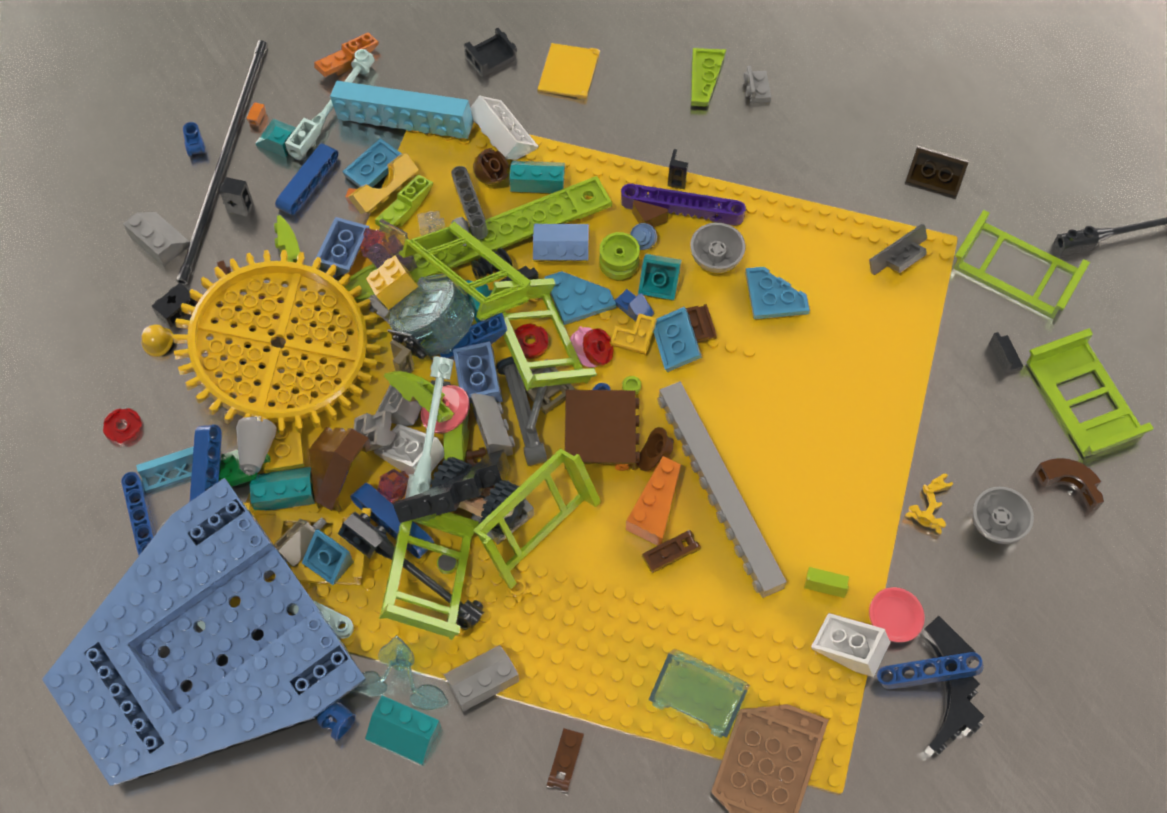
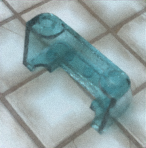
M673 649L665 660L648 700L653 702L652 705L658 709L664 710L665 707H672L707 724L711 729L710 733L719 738L724 736L727 738L750 684L684 652Z

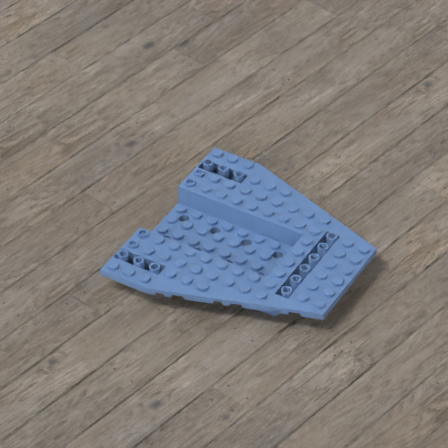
M223 478L169 517L42 680L108 784L115 786L162 770L163 768L228 748L229 746L293 726L303 721L311 720L365 681L366 678L257 520L237 496L228 481ZM268 572L275 573L274 581H265V576ZM236 596L240 597V605L231 607V599ZM291 605L298 606L299 610L296 615L291 616L288 614V608ZM203 621L205 623L204 631L196 632V624ZM256 630H262L264 633L263 638L259 641L253 639V634ZM163 647H169L170 654L166 658H161L160 650ZM222 655L228 656V663L225 666H219L218 659ZM190 680L193 687L189 692H184L182 689L183 683Z

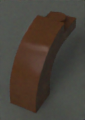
M1065 458L1050 459L1041 462L1035 470L1043 487L1056 483H1066L1075 487L1081 493L1090 511L1097 510L1104 502L1102 493L1097 489L1101 480L1090 468L1078 461Z

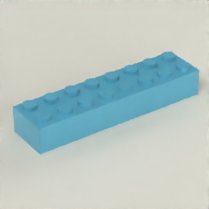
M336 81L330 95L337 118L343 121H354L375 126L380 125L468 139L474 124L469 100L343 81Z

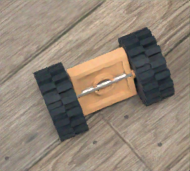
M455 457L447 458V460L442 462L443 465H439L438 472L434 473L433 476L435 477L434 480H431L430 484H432V487L429 490L463 474L472 468V465ZM501 480L499 484L496 483L494 485L495 487L484 488L480 497L461 501L458 508H463L482 517V522L520 486L506 480ZM526 497L504 517L509 529H513L515 522L519 521L518 517L522 515V508L525 507L524 501ZM497 524L491 529L501 535H504L499 524Z

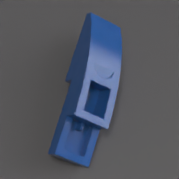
M503 313L468 327V332L438 344L440 356L454 360L453 349L489 341L491 344L496 342L507 331Z

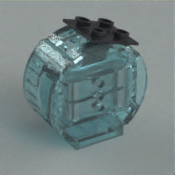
M445 274L420 277L418 283H416L418 287L393 306L390 313L389 324L392 330L388 329L387 331L392 335V340L411 350L412 356H417L420 359L433 360L431 356L440 353L448 354L466 335L474 319V308L468 301L470 297Z

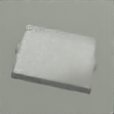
M381 219L379 221V230L381 231L382 239L403 250L408 234Z

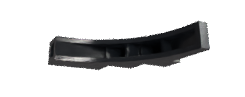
M505 450L485 454L482 460L475 466L442 485L395 501L393 506L399 522L402 523L435 513L437 516L456 511L461 501L480 497L484 488L494 486L496 483L499 484L501 480L504 481L510 469Z
M937 616L920 634L937 658L976 652L940 616ZM974 660L969 661L967 666H969ZM954 663L948 664L946 670L949 672L957 669V665ZM973 676L945 681L947 697L942 725L933 741L924 750L930 757L935 752L938 755L941 754L948 747L945 743L949 739L954 741L961 733L965 736L970 731L976 733L983 726L981 721L985 716L970 702L978 693L976 688L980 685Z

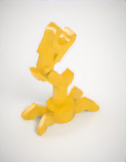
M942 474L933 479L928 486L923 485V492L927 495L929 502L926 511H921L918 505L909 506L910 512L905 514L906 518L913 517L922 526L935 529V532L939 535L942 533L941 528H945L946 523L943 518L935 519L932 514L934 510L939 509L942 505V502H936L934 492L949 490L952 487L953 482L945 483L943 481L947 478V474Z

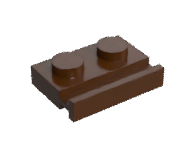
M707 304L700 307L686 308L697 343L708 341V339L712 338L716 339L717 334Z

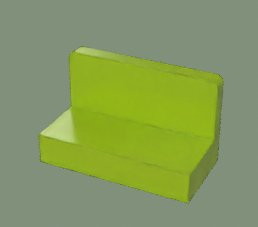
M809 567L804 588L845 598L849 588L847 586L849 576Z

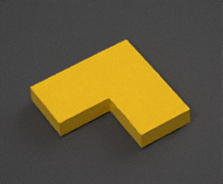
M638 314L633 330L615 326L610 344L646 355L657 318Z

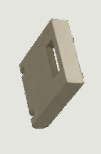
M546 367L551 372H559L555 367ZM544 368L531 369L533 375L543 373ZM571 384L547 386L540 410L547 414L566 400V390H575V388ZM525 387L526 394L534 402L538 387L528 391ZM559 391L562 392L561 395H559L557 398L550 402L549 398L554 396Z

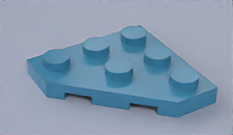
M765 267L745 269L754 319L809 314L810 309L805 293L802 291L798 292L784 279L777 278L769 273L770 270Z
M563 271L545 276V279L553 278L555 281V286L550 294L564 325L616 308V303L610 290Z

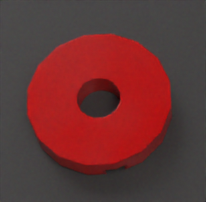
M529 323L523 324L515 330L514 333L526 359L538 358L545 353L548 348L549 339L544 328ZM528 338H533L535 342L532 344H527L525 340Z
M601 328L587 331L582 343L586 358L595 366L608 364L613 357L614 351L613 346L610 344V336Z
M131 408L116 409L109 413L103 422V433L110 442L118 445L129 444L136 440L143 428L142 419ZM121 423H127V426L124 429L120 430L118 429V426Z

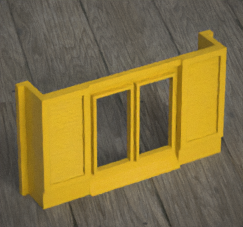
M243 502L273 545L282 537L284 522L296 523L299 519H303L312 526V523L315 524L320 518H323L327 524H333L331 539L347 549L354 561L336 584L361 585L365 555L338 534L343 522L351 514L254 510L251 503ZM362 508V513L370 517L371 508ZM303 558L299 561L298 567L289 566L300 583L330 584L310 568L305 567L302 563ZM275 573L267 580L274 581Z

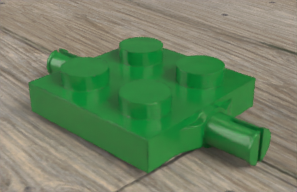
M238 449L221 454L219 481L225 478L232 487L256 479L257 473L247 475L240 469ZM268 454L266 455L263 464L270 462L271 459Z

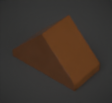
M637 200L633 201L632 213L639 224L646 223L656 227L667 222L668 209Z

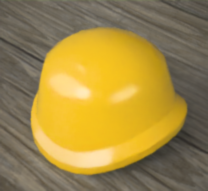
M156 324L145 328L141 337L144 351L153 357L165 355L174 342L173 332Z

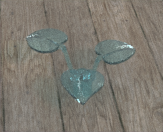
M397 635L388 644L383 646L378 653L379 660L388 666L385 674L380 677L375 671L363 672L362 674L366 680L354 688L368 696H380L387 690L388 685L384 680H386L392 667L398 671L407 668L411 690L414 692L410 695V701L414 706L420 709L433 710L446 705L448 702L443 691L434 685L425 684L417 689L415 688L411 670L415 660L414 655Z

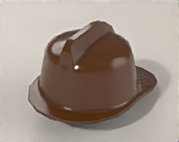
M657 427L650 433L640 452L638 463L640 470H651L660 462L663 456L666 458L671 456L674 440L667 435L664 428Z

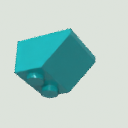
M645 254L638 294L642 293L647 296L674 300L682 260Z

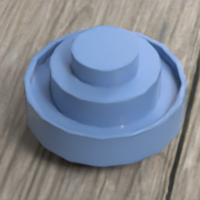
M637 224L630 232V235L637 240L640 250L652 248L657 241L656 230L649 224Z

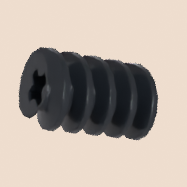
M498 248L497 252L493 251L513 266L509 255L503 248ZM479 257L478 261L473 260L471 262L472 272L476 280L481 279V276L483 278L486 277L487 273L489 275L494 274V270L496 272L500 271L483 257Z

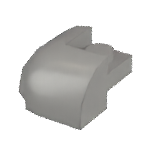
M385 410L375 415L366 413L355 418L354 430L369 438L371 444L369 451L387 446L395 439L396 433L390 431L391 412Z

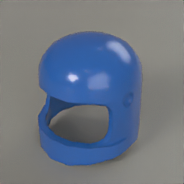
M338 701L317 716L319 726L322 729H331L330 736L336 742L347 733L356 720V715Z

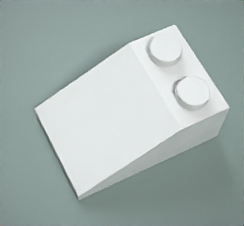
M397 424L392 430L396 433L393 442L375 450L374 453L408 476L409 474L414 475L423 453L426 433ZM433 437L431 448V472L444 457V447L437 437Z
M828 613L811 648L855 672L874 677L889 647L890 640L883 628Z

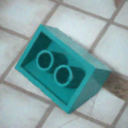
M512 161L510 167V192L554 193L564 189L565 163Z
M311 467L257 474L256 479L250 482V500L253 509L269 511L315 504Z
M381 695L372 713L365 740L423 766L441 729V724L439 720Z

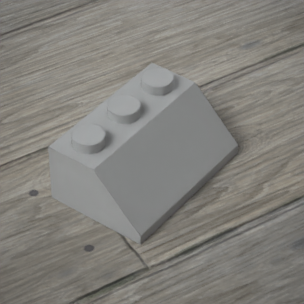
M137 212L123 223L128 235L163 266L189 247L190 241L157 212Z
M471 394L473 412L487 452L492 453L504 449L506 456L513 455L512 447H515L512 435L508 436L507 430H509L507 420L501 417V414H503L501 404L496 403L494 396Z
M500 645L444 674L463 712L519 682V675L514 665Z

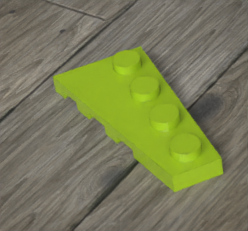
M693 48L691 106L709 105L726 55V49Z

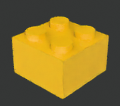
M395 255L387 259L381 267L372 271L366 278L374 294L388 310L418 287L407 268Z

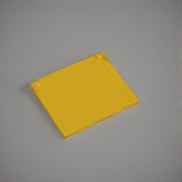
M551 43L537 91L586 100L600 50Z

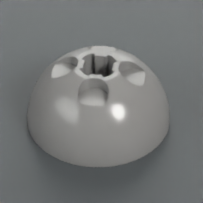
M709 223L700 227L693 234L691 253L695 262L704 270L713 273H723L739 264L745 253V241L741 233L734 227L724 223Z
M989 488L977 497L973 506V521L977 530L983 537L994 543L1010 544L1024 538L1033 526L1034 515L1030 503L1022 494L1011 488Z

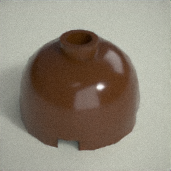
M493 148L480 152L473 164V172L476 178L487 185L500 183L508 176L507 168H509L506 158L500 151L497 150L495 152L491 150Z

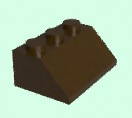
M917 145L906 182L957 196L969 160Z

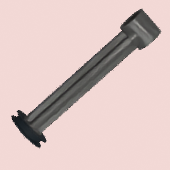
M513 357L504 358L497 363L496 368L498 369V374L506 376L525 445L523 450L527 465L532 466L547 461V456L543 443L539 441L536 427L533 433L526 432L531 409L523 380Z

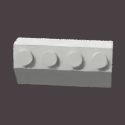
M478 96L470 108L473 121L480 126L481 132L488 136L491 140L490 143L504 155L506 160H517L539 147L501 100Z

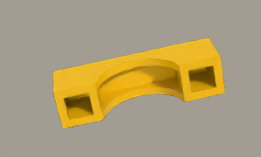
M407 153L400 154L387 165L389 177L382 188L376 189L366 184L360 186L348 196L360 214H370L377 208L376 204L385 202L390 198L389 194L392 191L394 193L403 187L401 185L403 182H409L416 176L415 173L419 169Z

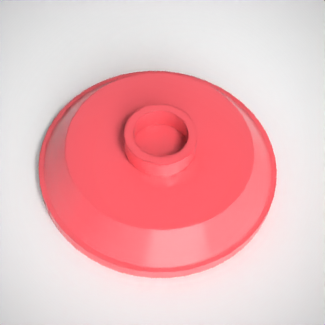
M455 385L442 387V392L445 394L442 402L454 415L451 420L436 421L434 433L449 432L458 427L466 418L470 407V400L467 393L461 387ZM422 407L421 420L427 428L430 413Z
M897 587L883 589L874 596L870 603L869 617L872 626L885 629L891 642H908L918 636L924 626L925 616L921 603L912 593L905 589Z

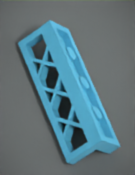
M194 446L136 465L137 471L142 477L145 492L150 493L191 479L192 472L185 470L193 462ZM176 470L179 472L175 478L170 479L166 477L169 471ZM154 476L160 478L157 484L149 486L148 478Z

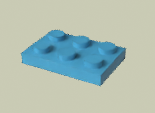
M380 138L342 172L345 177L358 187L366 184L373 187L389 173L387 165L402 153Z
M685 307L657 318L653 332L664 368L667 372L702 358Z

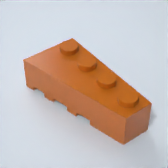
M664 456L661 458L626 520L627 531L657 546L662 544L681 464Z

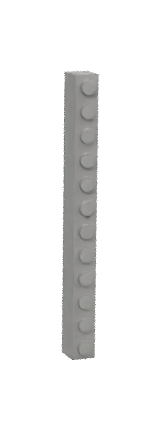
M681 381L660 389L659 397L657 398L658 404L661 409L664 408L668 423L673 425L676 439L682 442L683 452L686 457L689 456L694 473H698L700 485L708 493L709 503L711 506H715L719 522L724 523L726 535L729 540L733 541L736 555L742 558L746 574L751 575L754 590L760 593L762 598L783 590L787 581Z

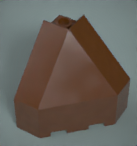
M326 427L308 449L315 502L318 509L322 505L331 511L333 509L338 512L342 510L338 497L351 464L361 450L367 453L371 448L369 438L352 428H348L347 431L343 428H334L332 431L330 427Z

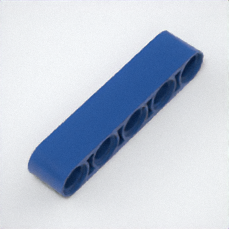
M321 143L276 199L275 207L290 215H294L334 165L339 155L338 150Z
M218 425L198 426L195 430L190 501L219 482L222 431Z
M128 472L122 477L121 483L137 552L140 555L154 538L156 531L143 482L138 474ZM141 516H144L142 520L138 521ZM149 533L146 538H142L144 534Z
M364 483L350 496L351 500L361 510L362 508H371L370 518L378 525L384 527L386 532L397 540L400 522L393 504L370 484ZM412 521L409 536L434 543L433 539ZM407 543L406 549L416 558H421L428 551V549Z
M968 652L884 666L879 669L877 678L883 688L897 689L977 676L982 673L984 665L979 654ZM971 660H976L979 662V665L976 668H970L967 666L968 662ZM948 664H956L957 669L953 672L947 671L946 667ZM928 667L936 669L933 675H926L925 670ZM908 670L914 671V676L910 679L904 678V673ZM885 674L893 675V679L890 682L883 681Z

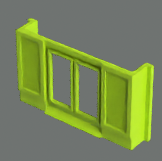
M1090 328L1031 349L1029 351L1031 355L1026 362L1067 433L1071 435L1084 458L1144 436L1145 433L1154 429L1150 422L1140 425L1088 342L1093 335ZM1094 371L1103 387L1066 401L1056 385ZM1108 393L1117 409L1079 423L1070 406Z

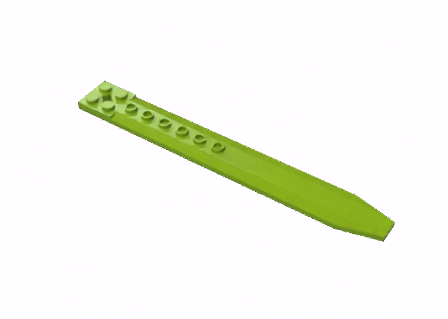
M595 176L486 219L488 234L485 238L478 240L490 250L497 251L500 247L505 248L532 237L534 224H565L577 218L581 219L612 206V201L599 178ZM588 195L589 197H592V198L589 199V200H587V199H585V196ZM453 234L452 241L457 240L458 238ZM460 245L434 255L450 269L482 257L468 245ZM419 253L406 258L399 254L395 255L407 268L416 283L442 273ZM387 259L367 266L350 277V282L345 286L348 292L359 285L362 288V293L354 298L356 302L366 300L371 295H375L366 278L372 271L381 267Z

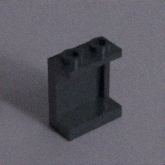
M499 28L495 29L493 37L475 46L470 41L464 44L465 56L482 77L517 60L516 45L513 42L511 43L506 33L502 32Z

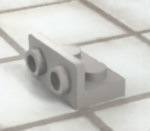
M747 66V71L744 72L743 78L744 83H747L746 96H749L750 103L771 102L767 71H752L751 66Z

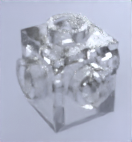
M439 211L417 214L421 236L445 228L444 218H440Z

